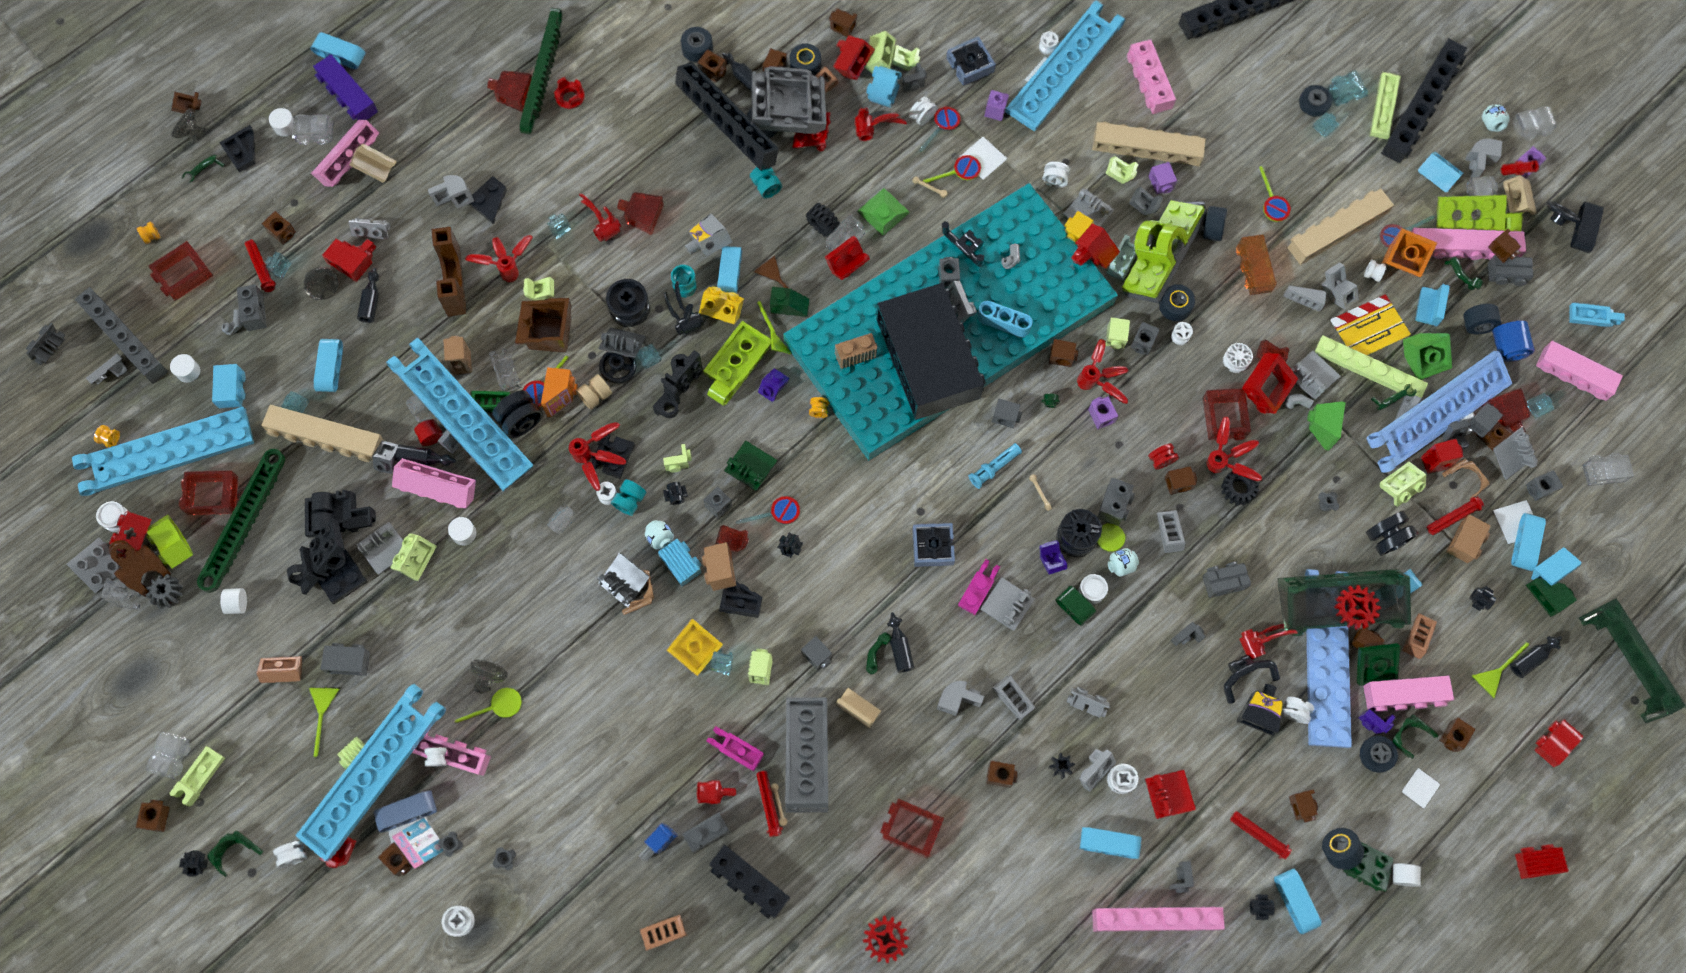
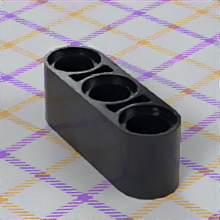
M1587 201L1582 203L1578 212L1580 222L1575 224L1570 244L1571 248L1591 253L1597 240L1604 207Z

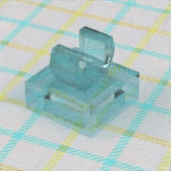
M1326 112L1312 127L1326 138L1338 128L1339 123L1334 115Z
M563 213L558 216L552 214L548 217L550 221L547 225L556 239L572 229Z
M275 252L273 257L268 256L264 262L268 264L266 267L276 277L282 279L292 264L285 256L278 252Z
M652 343L641 348L637 354L644 369L661 362V358Z
M291 391L285 397L281 408L303 413L310 401Z
M1545 393L1526 402L1535 419L1555 409L1552 405L1553 401Z
M719 649L718 652L714 651L710 670L730 675L734 657L732 656L733 653L729 652V655L723 654L722 649Z

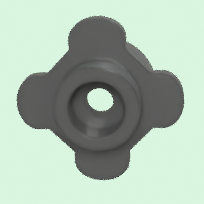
M1322 492L1319 494V505L1322 511H1336L1339 509L1337 493L1325 494Z
M453 831L438 842L439 847H442L447 857L453 856L455 851L463 848V842L458 840L457 833Z
M499 847L496 850L493 866L495 868L503 867L508 871L513 868V859L516 857L515 850L511 849L508 851Z

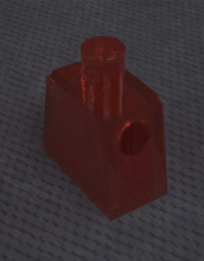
M502 71L498 80L489 78L487 88L494 90L498 102L523 112L532 75L523 72Z
M635 192L632 194L630 201L620 199L617 209L625 212V221L628 224L652 235L663 210L664 202L662 196Z
M1521 388L1489 399L1481 406L1483 408L1488 403L1496 407L1503 415L1498 422L1506 429L1511 428L1514 433L1523 427L1524 432H1526L1522 423L1530 418V412Z

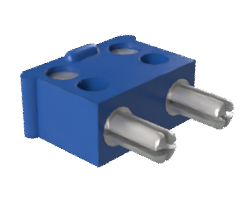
M661 823L645 841L648 846L639 854V858L648 861L654 853L661 854L678 834L667 824Z

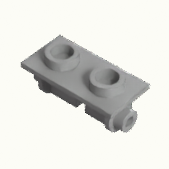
M356 218L348 221L352 236L389 239L387 230H390V223L386 220H374L371 223L368 219Z
M1081 687L1071 688L1073 696L1069 695L1066 701L1070 703L1069 706L1083 711L1085 704L1089 705L1087 713L1098 718L1106 716L1107 710L1104 708H1110V704L1106 702L1107 699L1105 697L1089 695L1088 691Z

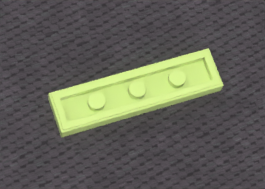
M1386 72L1381 74L1370 136L1386 140L1390 137L1400 81L1399 75Z

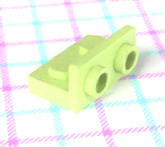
M1407 462L1382 480L1380 488L1394 498V505L1398 507L1402 503L1408 502L1417 492L1419 493L1426 487V474L1412 463Z
M408 534L402 542L399 553L393 558L391 569L399 571L415 581H419L437 546L419 535Z

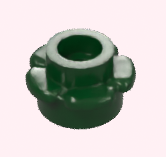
M1044 394L1041 402L1047 408H1056V405L1060 403L1059 395Z

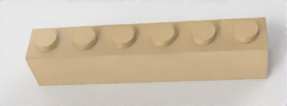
M1097 122L1092 150L1200 166L1204 157L1206 138H1200L1195 135L1187 136L1180 133H1168L1162 130H1148L1143 127L1135 128L1128 127L1127 125Z
M1381 188L1375 192L1372 190L1362 200L1357 199L1349 205L1350 207L1338 210L1333 217L1330 218L1328 216L1319 225H1312L1304 234L1301 235L1299 233L1291 239L1288 250L1298 263L1302 265L1387 215L1394 204Z
M274 405L269 406L261 425L270 436L278 437L280 435L291 442L302 441L303 444L309 447L320 446L328 452L335 450L343 456L351 457L353 455L364 462L373 461L372 456L381 441H384L380 434Z

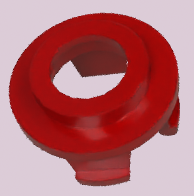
M565 77L560 78L557 81L558 87L554 91L557 104L565 109H573L580 106L585 97L580 81L575 79L574 82H568ZM566 93H575L576 95L570 98L569 102L564 100Z

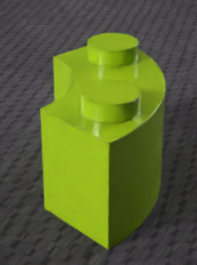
M168 514L149 526L146 537L151 544H156L161 554L159 558L164 565L169 564L171 568H174L193 555L187 540Z

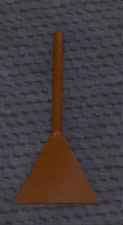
M775 256L753 271L779 282L783 288H789L780 278Z

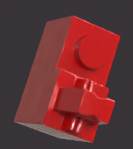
M848 36L846 41L839 40L836 45L840 48L841 54L833 68L842 76L857 81L875 49L863 39Z
M1092 223L1075 242L1078 248L1071 259L1080 266L1090 259L1096 267L1102 266L1107 268L1120 253V250L1104 228Z
M335 239L322 256L327 264L357 282L373 263L371 258L376 246L368 239L361 246L357 247L351 246L346 241L341 242Z

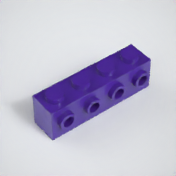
M331 54L313 66L316 71L315 77L321 84H326V90L331 96L335 95L337 97L336 101L342 108L346 107L348 109L346 112L352 120H368L378 113L374 102Z

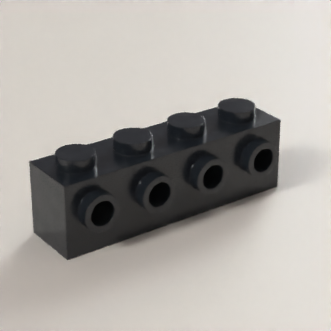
M725 844L709 863V866L712 868L710 872L718 879L724 877L729 881L726 884L734 892L740 890L745 894L743 899L752 906L756 903L761 907L759 912L768 919L771 916L776 919L791 899Z

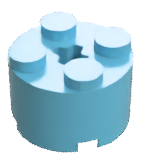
M875 66L872 77H874L873 83H869L866 92L869 94V101L891 108V103L894 104L900 86L897 83V79L901 80L902 73L886 67Z

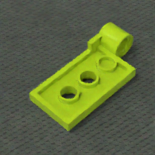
M1507 195L1438 197L1436 229L1493 231L1509 229L1510 231H1522L1523 213H1506ZM1475 209L1481 212V216L1477 220L1471 217V213ZM1455 210H1460L1462 213L1459 220L1452 218Z
M741 321L703 371L706 376L715 381L707 395L725 406L769 350L771 339L744 321ZM744 343L752 345L749 350H744L741 346ZM733 357H739L741 362L735 365L730 360Z

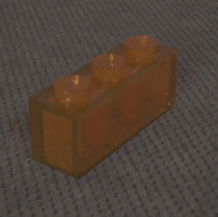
M1264 235L1242 237L1236 246V252L1241 258L1240 266L1241 271L1245 274L1246 289H1249L1250 295L1271 293L1277 284Z

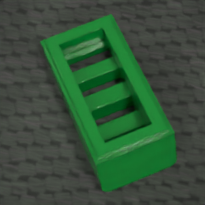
M471 391L470 396L475 401L480 399L479 406L486 413L493 412L496 405L500 402V398L510 395V392ZM492 398H496V405H492ZM484 399H488V405H484Z

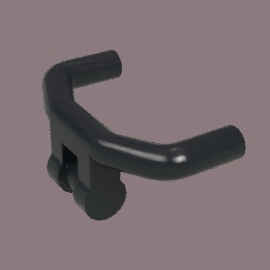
M943 222L942 233L976 266H983L984 256L982 254L976 255L975 252L984 242L974 236V232L968 230L959 239L949 230V223ZM968 241L972 243L970 247L966 244Z
M1248 655L1240 657V660L1228 663L1229 669L1233 674L1224 684L1227 703L1232 704L1235 702L1232 686L1240 677L1256 669L1269 668L1272 680H1280L1276 663L1272 660L1253 661Z

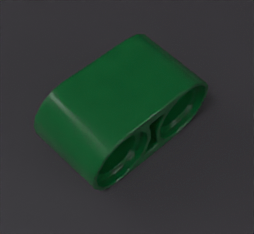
M1068 586L1055 599L1060 608L1080 626H1083L1096 613L1093 605L1072 586Z

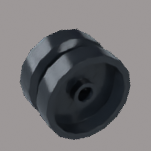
M621 279L609 287L606 293V303L611 318L617 324L623 327H634L646 320L650 313V303L646 289L640 282L634 279Z
M520 390L502 399L494 408L492 416L499 425H502V429L508 438L513 439L531 431L541 421L543 412L537 404L533 403V399L527 391Z
M1404 510L1384 519L1365 532L1370 541L1384 538L1375 546L1380 556L1403 547L1419 535L1413 525L1400 529L1409 520Z

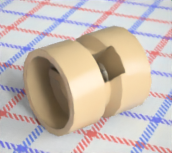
M598 374L589 380V385L583 384L576 389L578 396L590 410L599 404V399L604 400L612 395L609 386Z

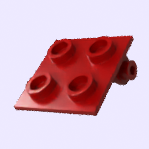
M826 112L825 130L816 134L795 132L792 148L816 146L818 151H824L829 133L828 126L831 122V113Z
M1185 770L1163 775L1158 774L1145 779L1156 819L1196 810Z

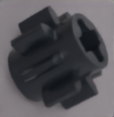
M680 482L669 483L666 485L667 489L663 490L665 502L670 501V505L682 504L685 502L684 497H688L686 486H681Z
M790 532L787 537L782 535L777 546L782 555L790 558L794 554L799 555L803 542H800L799 536Z
M1487 586L1475 588L1469 598L1472 600V607L1478 611L1484 610V608L1489 610L1496 601L1493 594L1494 591Z
M1059 753L1058 759L1055 757L1051 758V761L1054 763L1048 768L1053 769V777L1058 774L1061 775V779H1064L1065 773L1072 775L1073 772L1070 770V767H1073L1075 763H1070V755L1063 757L1062 753ZM1061 762L1065 763L1062 770L1058 768Z
M198 850L185 852L184 857L180 859L179 867L183 868L182 873L189 877L202 875L203 870L208 865V860L204 859L205 853Z
M1258 894L1255 895V899H1250V914L1256 915V920L1266 921L1269 920V916L1274 915V901L1268 900V895Z

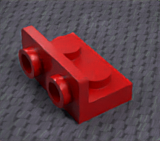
M852 236L826 255L825 259L832 274L843 280L869 261L870 257L863 252L858 239Z

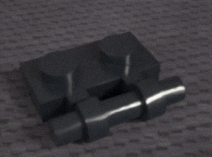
M608 434L597 442L598 447L595 453L598 450L604 451L608 449L611 453L624 458L626 464L620 465L596 460L595 456H591L590 460L595 470L599 464L603 465L602 473L621 479L635 444L617 436L614 442L611 443L609 442L611 434Z

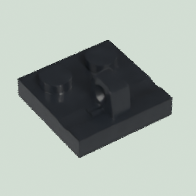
M346 549L343 550L346 560L345 565L335 570L328 569L329 576H325L326 580H318V583L332 604L337 603L368 582Z

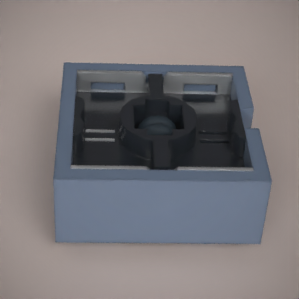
M979 36L947 50L946 59L952 69L957 70L956 75L963 86L995 71L996 64Z
M953 523L913 525L914 567L954 565V546H951L953 542Z

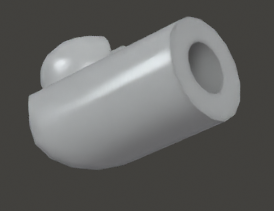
M1018 244L1010 245V256H1007L1006 259L1003 258L1001 261L1006 269H1011L1020 262Z
M239 309L234 310L231 323L222 325V331L227 335H233L243 326L240 322Z
M1293 394L1286 397L1287 400L1284 405L1293 409L1295 404H1300L1310 409L1314 400L1302 394Z

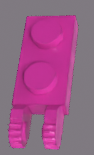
M987 559L983 562L979 572H976L958 604L959 607L973 615H976L1000 569V566L996 565L990 577L984 575L983 572L989 565V560Z
M715 726L713 731L717 735L726 738L723 744H720L715 739L708 737L706 742L754 772L765 753L730 732L728 734Z

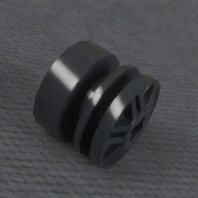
M1076 509L1067 513L1056 533V540L1059 542L1060 550L1066 555L1076 558L1084 557L1091 553L1101 537V522L1089 510Z

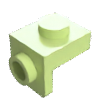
M895 45L891 64L909 71L916 66V63H919L920 49L915 48L911 52Z
M1114 156L1110 159L1106 174L1124 184L1135 178L1138 163L1133 162L1129 165Z
M550 277L537 281H532L529 278L524 279V295L531 300H544L554 297V279Z
M685 444L681 445L683 455L663 458L666 471L679 472L681 469L689 468L688 461H692L690 449L686 450Z

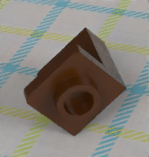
M174 92L171 111L194 116L196 110H200L201 100L198 99L199 93L195 92L194 96Z

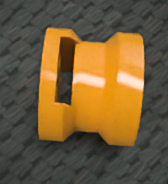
M151 221L144 227H137V231L145 244H149L153 239L158 240L161 238Z
M823 397L811 398L810 404L812 407L809 409V415L815 418L827 417L828 411L826 409L829 406V400Z
M106 425L99 426L94 434V441L98 444L103 443L108 448L115 446L120 438L118 430H111Z

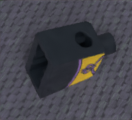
M1265 684L1263 692L1254 691L1236 722L1271 736L1276 735L1280 729L1283 701L1274 697L1277 688L1271 684Z

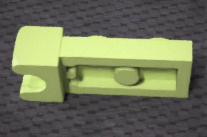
M206 746L181 781H178L171 790L170 795L180 798L185 793L182 803L192 806L225 757Z

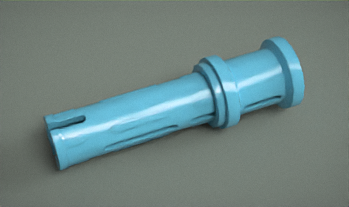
M1014 443L990 463L982 464L978 471L974 474H969L971 483L980 489L984 482L994 478L998 470L1021 454V448Z

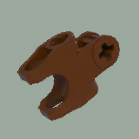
M116 540L109 546L111 558L120 566L113 574L128 588L135 590L144 597H147L146 594L149 593V590L141 582L142 576L146 572L157 571L164 577L166 574L171 575L158 555L146 545L136 551L126 541ZM118 548L120 550L124 549L125 553L123 555L121 553L118 554L116 550Z

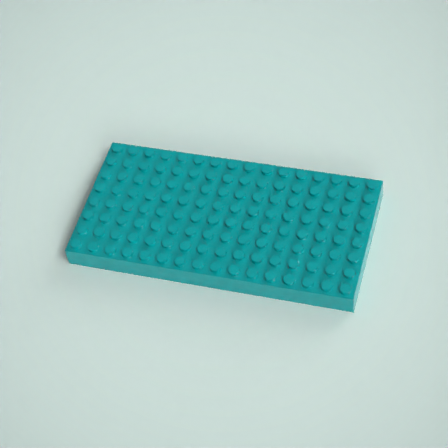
M1030 183L951 230L959 239L968 230L974 232V236L984 242L975 252L976 255L982 254L984 256L983 266H976L943 235L783 334L784 344L791 351L822 397L829 400L830 408L868 461L948 411L945 410L924 418L914 419L876 320L877 303L939 284V259L945 257L959 258L961 285L968 302H973L977 310L974 316L969 317L963 323L965 329L964 336L971 343L972 350L970 351L972 356H976L979 367L977 368L979 373L984 375L986 382L984 387L1050 346L1054 339H1061L1115 304L1118 294L1089 259L1082 266L1073 262L1071 257L1078 246L1074 241L1067 238L1066 228ZM970 241L966 243L969 247L972 245ZM1018 244L1020 262L1011 269L1004 268L1001 261L1003 258L1006 259L1007 256H1010V245ZM945 270L947 273H953L952 270ZM984 301H991L1029 315L1033 321L1030 333L1026 337H1018L980 323L977 318L980 304ZM983 311L985 315L991 314L989 311ZM1001 317V320L1009 321L1008 318ZM1018 324L1022 328L1027 327L1025 324ZM872 333L877 346L876 358L869 359L868 361L865 360V362L862 361L861 363L858 362L854 366L851 365L841 369L835 355V344Z

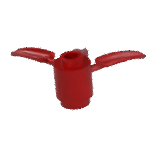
M867 107L860 108L858 116L854 119L856 136L860 141L873 139L874 125L878 123L907 125V122L901 118H896L899 117L896 113L884 114L873 119L869 115Z
M579 194L584 199L581 200V203L589 207L600 222L593 229L595 236L600 242L608 241L621 232L620 228L622 226L616 217L614 218L606 206L603 207V210L609 217L604 220L601 212L585 195Z
M527 235L518 242L512 250L513 257L506 256L507 252L498 237L492 239V245L497 258H499L498 261H492L491 256L481 254L467 255L465 260L483 265L494 264L497 266L499 274L504 281L514 282L519 275L515 259L517 256L522 255L533 239V236Z
M1100 339L1091 357L1093 364L1087 365L1082 369L1077 377V384L1083 390H1090L1095 384H1098L1102 387L1103 391L1120 402L1127 404V397L1118 388L1109 382L1103 384L1099 381L1100 377L1103 376L1104 378H1111L1128 373V368L1124 366L1104 368L1102 373H1100L1096 363L1102 361L1106 347V341Z
M1224 417L1221 421L1216 440L1219 448L1210 453L1207 460V468L1213 473H1220L1225 467L1233 469L1232 471L1235 474L1251 480L1262 481V476L1249 467L1239 463L1235 465L1228 464V458L1232 456L1238 458L1256 448L1259 442L1251 440L1232 448L1230 450L1231 453L1227 455L1222 451V447L1228 442L1230 419Z
M617 422L597 429L591 434L592 438L588 441L576 438L569 444V452L573 459L578 463H584L582 469L589 483L596 491L600 490V482L593 464L588 462L591 456H595L596 460L620 465L626 464V460L619 455L603 450H598L597 453L591 452L588 444L601 440L619 428L620 424Z
M1285 623L1271 626L1259 633L1258 631L1253 632L1252 629L1241 633L1242 637L1239 640L1246 655H1249L1250 659H1254L1266 654L1263 643L1280 636L1297 634L1298 632L1296 630H1286L1270 636L1264 635L1273 630L1293 627V624Z

